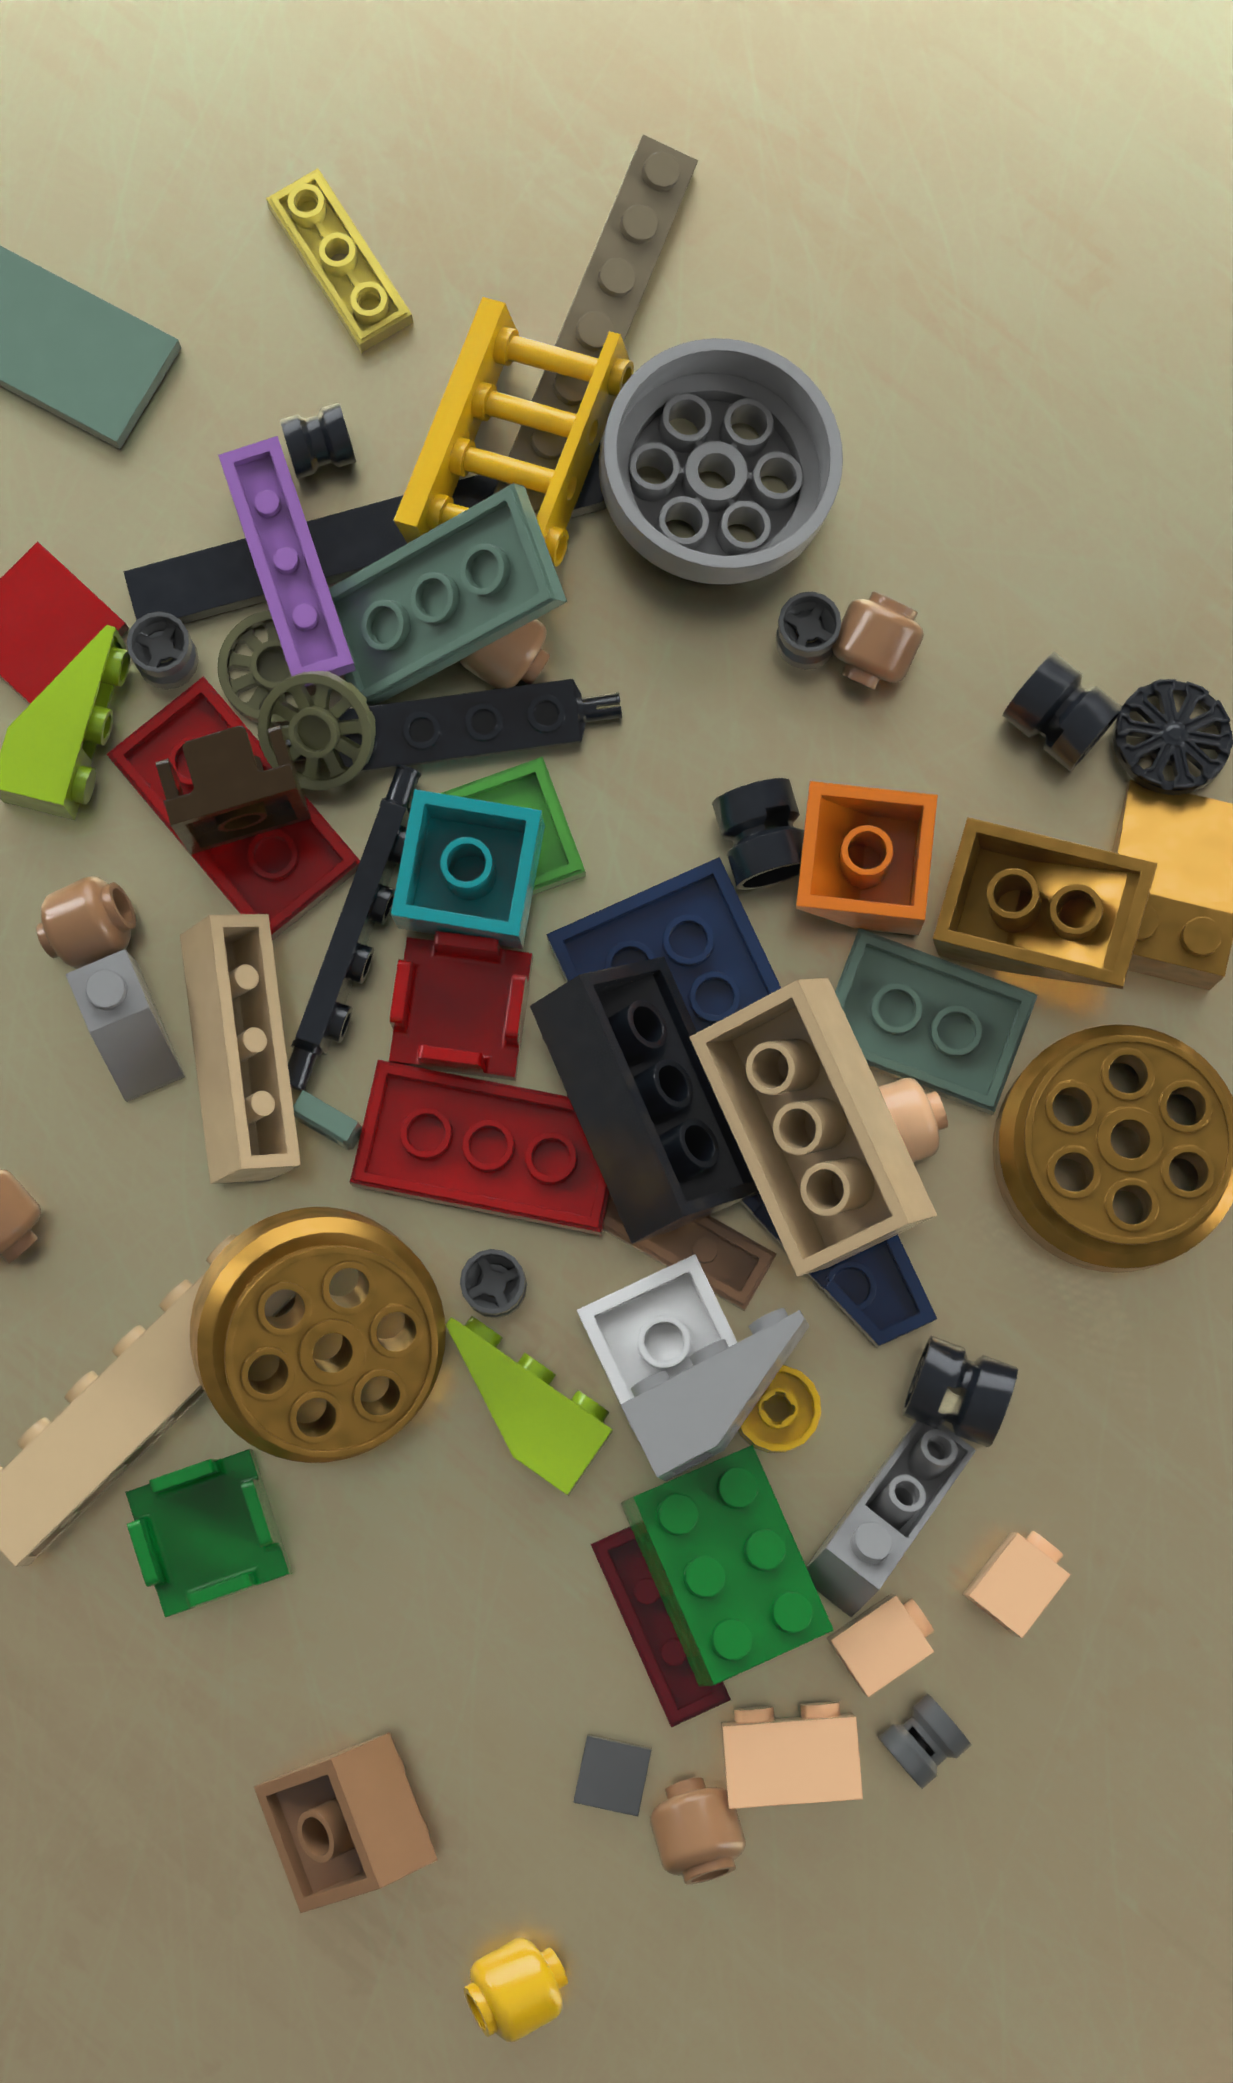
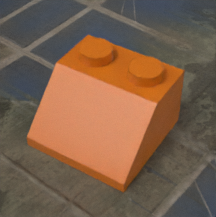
M810 781L796 909L856 929L919 935L926 917L938 795Z

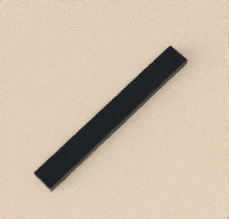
M601 443L598 445L571 518L607 508L599 479ZM481 475L458 480L452 496L454 504L471 508L492 496L498 480ZM403 495L307 521L327 585L343 581L407 544L393 521ZM246 538L123 571L136 620L147 613L160 611L174 615L185 624L266 602Z

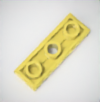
M318 168L266 198L272 214L361 353L413 323L412 314ZM336 254L347 255V257L341 261L331 260V258Z

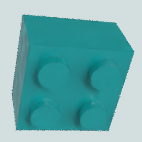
M414 789L391 910V916L399 929L435 934V932L439 931L494 938L499 940L500 946L523 949L545 829L542 810Z

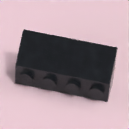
M664 956L580 974L530 1005L542 1038L547 1045L631 1244L676 1230L760 1194L690 1040V1036L698 1032Z

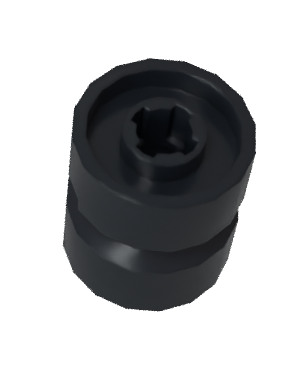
M1053 652L1017 692L1002 716L1028 737L1038 734L1042 735L1045 738L1043 749L1069 771H1072L1113 724L1123 710V707L1097 686L1088 689L1081 686L1082 674L1056 652Z
M773 778L753 782L730 790L712 802L722 838L734 843V846L727 852L737 889L749 890L767 887L799 876L804 830L793 826L794 821L800 814L789 779Z
M930 1336L912 1378L902 1415L935 1428L945 1421L950 1422L953 1425L956 1436L990 1447L997 1436L1009 1406L1017 1379L1018 1368L982 1355L973 1362L968 1360L964 1347ZM948 1386L954 1389L961 1387L960 1394L952 1393Z

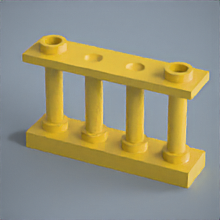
M482 297L393 520L407 544L469 509L454 504L452 496L460 476L465 477L471 472L509 484H519L525 486L526 489L545 494L536 518L553 565L559 566L565 556L569 535L566 528L605 430L609 413L620 390L631 375H633L634 365L629 359L621 334L609 331L599 358L519 337V332L515 327L506 303ZM514 361L589 382L577 414L498 392L496 384L504 365L510 366ZM495 417L566 437L567 440L555 470L476 448L474 440L481 422Z

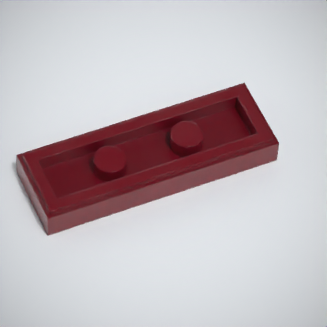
M627 1527L592 1543L591 1547L670 1726L674 1727L730 1701L731 1698L723 1681L716 1685L699 1687L631 1527Z

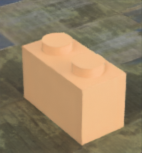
M840 1702L801 1704V1716L774 1718V1707L772 1706L734 1709L735 1721L721 1722L728 1808L736 1809L863 1799L856 1716L853 1713H840Z

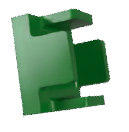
M252 1449L218 1460H205L149 1480L150 1484L125 1492L134 1518L133 1522L127 1523V1527L144 1582L147 1587H155L165 1617H170L292 1574Z

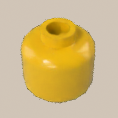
M520 1937L478 1959L470 1970L471 1983L465 1986L463 1990L469 2008L483 2033L487 2037L496 2033L507 2042H515L559 2016L562 2010V1996L559 1989L568 1984V1978L559 1958L550 1947L540 1952L535 1944L526 1938Z

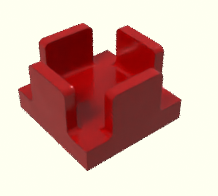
M439 931L435 932L434 940L407 937L404 960H398L389 1020L393 1028L389 1062L435 1071L516 1081L533 954L502 949L499 940L494 938Z

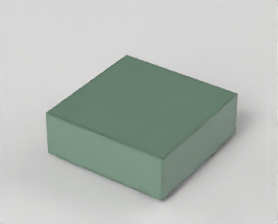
M302 1090L293 1105L294 1116L297 1120L347 1150L349 1148L354 1149L360 1139L362 1130L359 1122Z

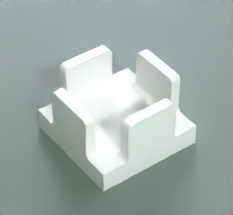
M696 1254L577 1310L620 1405L634 1398L631 1387L643 1379L661 1371H667L669 1377L672 1378L693 1366L690 1356L700 1349L722 1339L726 1340L729 1347L737 1343Z

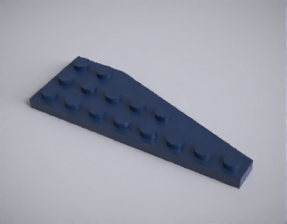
M720 857L546 934L550 947L567 982L580 974L664 956L697 1032L781 989ZM758 1194L741 1201L740 1203L784 1248L761 1195ZM898 1235L833 1266L808 1274L876 1347L937 1320V1316Z

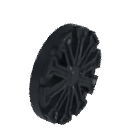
M1159 679L1149 685L1138 688L1122 706L1123 710L1116 718L1113 729L1114 750L1125 772L1141 786L1161 794H1188L1200 790L1211 783L1225 766L1233 745V736L1229 723L1231 720L1222 703L1209 695V691L1204 687L1188 681L1185 683L1176 681V679ZM1173 694L1184 696L1185 698L1179 712H1176ZM1152 696L1158 697L1161 712L1147 698ZM1196 704L1201 705L1207 711L1190 719ZM1130 712H1137L1148 723L1132 720L1129 716ZM1215 725L1219 735L1199 731ZM1126 737L1145 738V741L1133 746L1126 744ZM1200 748L1215 750L1218 754L1217 759H1211ZM1150 755L1154 759L1151 767L1143 769L1137 764L1139 759ZM1187 759L1200 770V776L1194 777L1189 773ZM1166 765L1173 767L1174 781L1164 780L1162 772Z

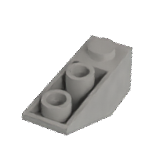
M784 1308L770 1312L749 1325L753 1335L730 1347L725 1339L716 1341L690 1356L693 1364L691 1368L672 1378L669 1377L667 1371H661L631 1387L634 1398L622 1403L621 1407L658 1478L667 1481L726 1449L810 1327L800 1310L789 1316Z
M915 1421L806 1566L816 1590L848 1616L852 1617L880 1590L976 1450L943 1424L935 1428Z

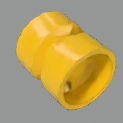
M783 1365L739 1428L740 1436L749 1445H753L755 1449L766 1453H784L804 1444L816 1431L821 1417L820 1396L814 1383L801 1371Z

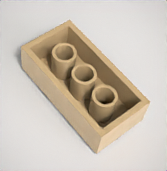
M829 978L798 979L690 1036V1040L797 1277L833 1266L937 1216Z

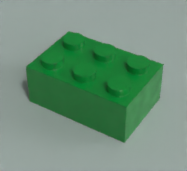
M753 1445L621 1503L699 1687L716 1685L834 1631Z

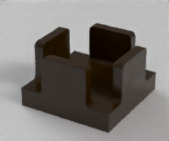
M280 725L268 728L279 767L265 771L260 758L253 754L248 734L243 726L232 727L186 741L183 744V751L194 786L193 791L189 794H183L178 774L168 758L156 762L166 797L164 804L170 825L190 855L311 819L290 749Z

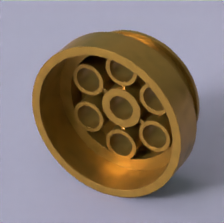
M1119 1024L1097 1026L1072 1033L1050 1045L1031 1061L1015 1080L1000 1107L993 1135V1163L997 1184L1003 1200L1016 1222L1032 1240L1055 1257L1070 1264L1099 1272L1122 1273L1149 1269L1172 1260L1203 1241L1222 1221L1232 1205L1233 1096L1218 1072L1205 1058L1182 1041L1165 1033L1135 1025ZM1125 1063L1136 1071L1139 1077L1137 1092L1123 1093L1114 1088L1109 1079L1111 1064ZM1070 1095L1081 1103L1084 1109V1119L1081 1125L1067 1126L1055 1117L1053 1101L1056 1096ZM1170 1095H1183L1192 1101L1196 1109V1119L1193 1125H1180L1171 1119L1167 1112V1100ZM1120 1126L1128 1127L1136 1132L1141 1141V1151L1137 1158H1124L1115 1152L1111 1145L1113 1128ZM1071 1159L1083 1167L1086 1174V1183L1083 1190L1072 1192L1058 1184L1054 1173L1058 1160ZM1173 1159H1185L1195 1166L1198 1172V1184L1194 1191L1181 1190L1172 1183L1169 1176V1166ZM1129 1191L1140 1199L1143 1205V1216L1138 1224L1124 1223L1115 1215L1113 1198L1116 1192Z
M306 1207L281 1212L259 1221L236 1236L220 1252L207 1270L198 1288L192 1308L189 1337L192 1360L199 1382L219 1416L239 1437L257 1449L278 1458L305 1463H326L355 1457L376 1448L396 1435L413 1419L429 1397L438 1378L445 1351L446 1327L442 1301L430 1273L413 1251L395 1234L376 1221L355 1212L331 1207ZM347 1268L358 1270L357 1285L350 1293L343 1296L330 1295L329 1285L336 1273ZM283 1289L295 1291V1302L288 1313L280 1317L265 1315L266 1301L273 1293ZM393 1312L405 1314L404 1326L396 1336L389 1339L377 1338V1327L383 1317ZM330 1333L342 1335V1345L336 1355L326 1360L313 1358V1348L322 1336ZM263 1355L279 1357V1366L273 1376L263 1381H254L248 1378L249 1368L257 1358ZM379 1376L389 1378L388 1389L380 1399L373 1402H363L360 1400L361 1390L370 1379ZM312 1398L326 1400V1409L318 1420L311 1423L296 1421L297 1412L304 1402Z

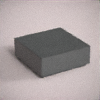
M587 1734L573 1803L638 1817L652 1748Z

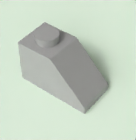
M126 949L66 974L89 1033L126 1102L185 1078L139 964Z

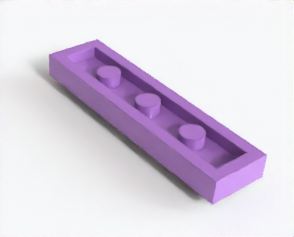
M278 436L219 454L218 456L291 676L304 671H328L337 676L356 671ZM306 683L305 687L313 685L314 683Z

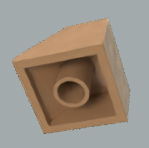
M390 1733L351 1746L254 1786L300 1913L381 1889L438 1860L429 1838L427 1825L421 1817L406 1778L404 1764L397 1754Z

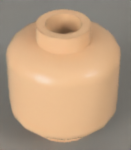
M903 1078L879 1086L880 1092L912 1161L916 1162L936 1154L939 1148V1130L948 1128L947 1115L938 1093L933 1091L926 1094L922 1086L912 1078Z

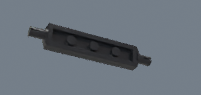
M567 679L368 706L375 717L376 736L369 762L360 772L396 768L397 764L412 766L581 743L586 722L615 718L622 719L621 706L596 709L597 707L620 704L619 692L582 698L581 692L574 680ZM352 708L348 709L339 720L359 719L355 709ZM360 733L343 734V736L355 743L362 744V735ZM287 740L288 746L290 748L292 745L290 743V740ZM338 751L344 765L351 767L353 765L352 758ZM300 755L295 762L304 761L306 757Z
M400 764L396 765V771L386 798H382L378 814L295 1040H293L291 1045L293 1051L288 1062V1070L292 1089L306 1091V1086L317 1057H321L322 1054L327 1055L332 1041L341 1043L348 1029L353 1008L345 1005L353 981L362 984L368 974L374 948L367 946L373 926L375 922L382 925L385 924L393 905L395 889L388 887L396 864L400 865L410 814L409 805L414 789L422 775L411 767Z

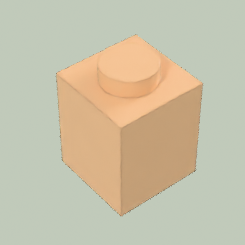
M1031 1531L1025 1539L1019 1533L1009 1532L962 1595L1012 1635L1023 1638L1069 1578L1070 1574L1057 1564L1064 1555L1038 1533Z
M890 1594L828 1636L827 1640L863 1694L870 1697L934 1652L926 1637L935 1631L912 1598L902 1604L897 1595Z

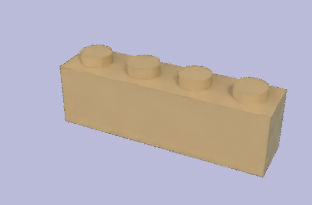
M269 914L208 915L180 934L210 1184L271 1180L301 1166Z

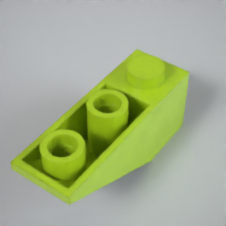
M106 625L7 728L0 752V799L4 803L75 820L80 803L86 805L90 801L96 781V769L91 767L97 744L102 746L106 744L112 729L113 710L109 709L108 706L114 686H123L130 666V655L128 650H125L126 644L116 627Z
M471 1316L465 1325L451 1317L446 1323V1327L512 1456L569 1496L613 1432V1429L603 1423L609 1411L579 1390L576 1391L571 1400L550 1386V1383L556 1374L528 1354L524 1353L520 1360L515 1362L496 1347L503 1337L475 1317Z

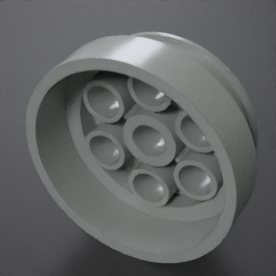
M717 338L695 340L679 344L654 356L631 375L620 390L609 413L600 446L599 479L601 491L609 514L620 533L637 552L657 567L678 577L700 583H744L762 578L783 568L797 558L815 538L834 503L839 489L843 466L842 442L835 416L822 392L799 367L772 350L745 341ZM677 418L689 420L696 426L698 432L692 435L681 434L671 426L670 421ZM736 423L748 424L756 430L759 438L752 440L743 439L733 431L731 425ZM646 466L654 467L664 474L666 481L660 484L648 483L639 476L637 470ZM704 471L716 472L725 479L727 486L719 489L711 488L702 482L699 473ZM763 476L778 477L786 484L788 491L784 493L771 492L765 488L760 478ZM675 519L683 520L692 526L695 535L689 538L677 537L669 531L666 522ZM733 524L745 525L754 532L756 540L748 543L738 541L730 534L728 526Z

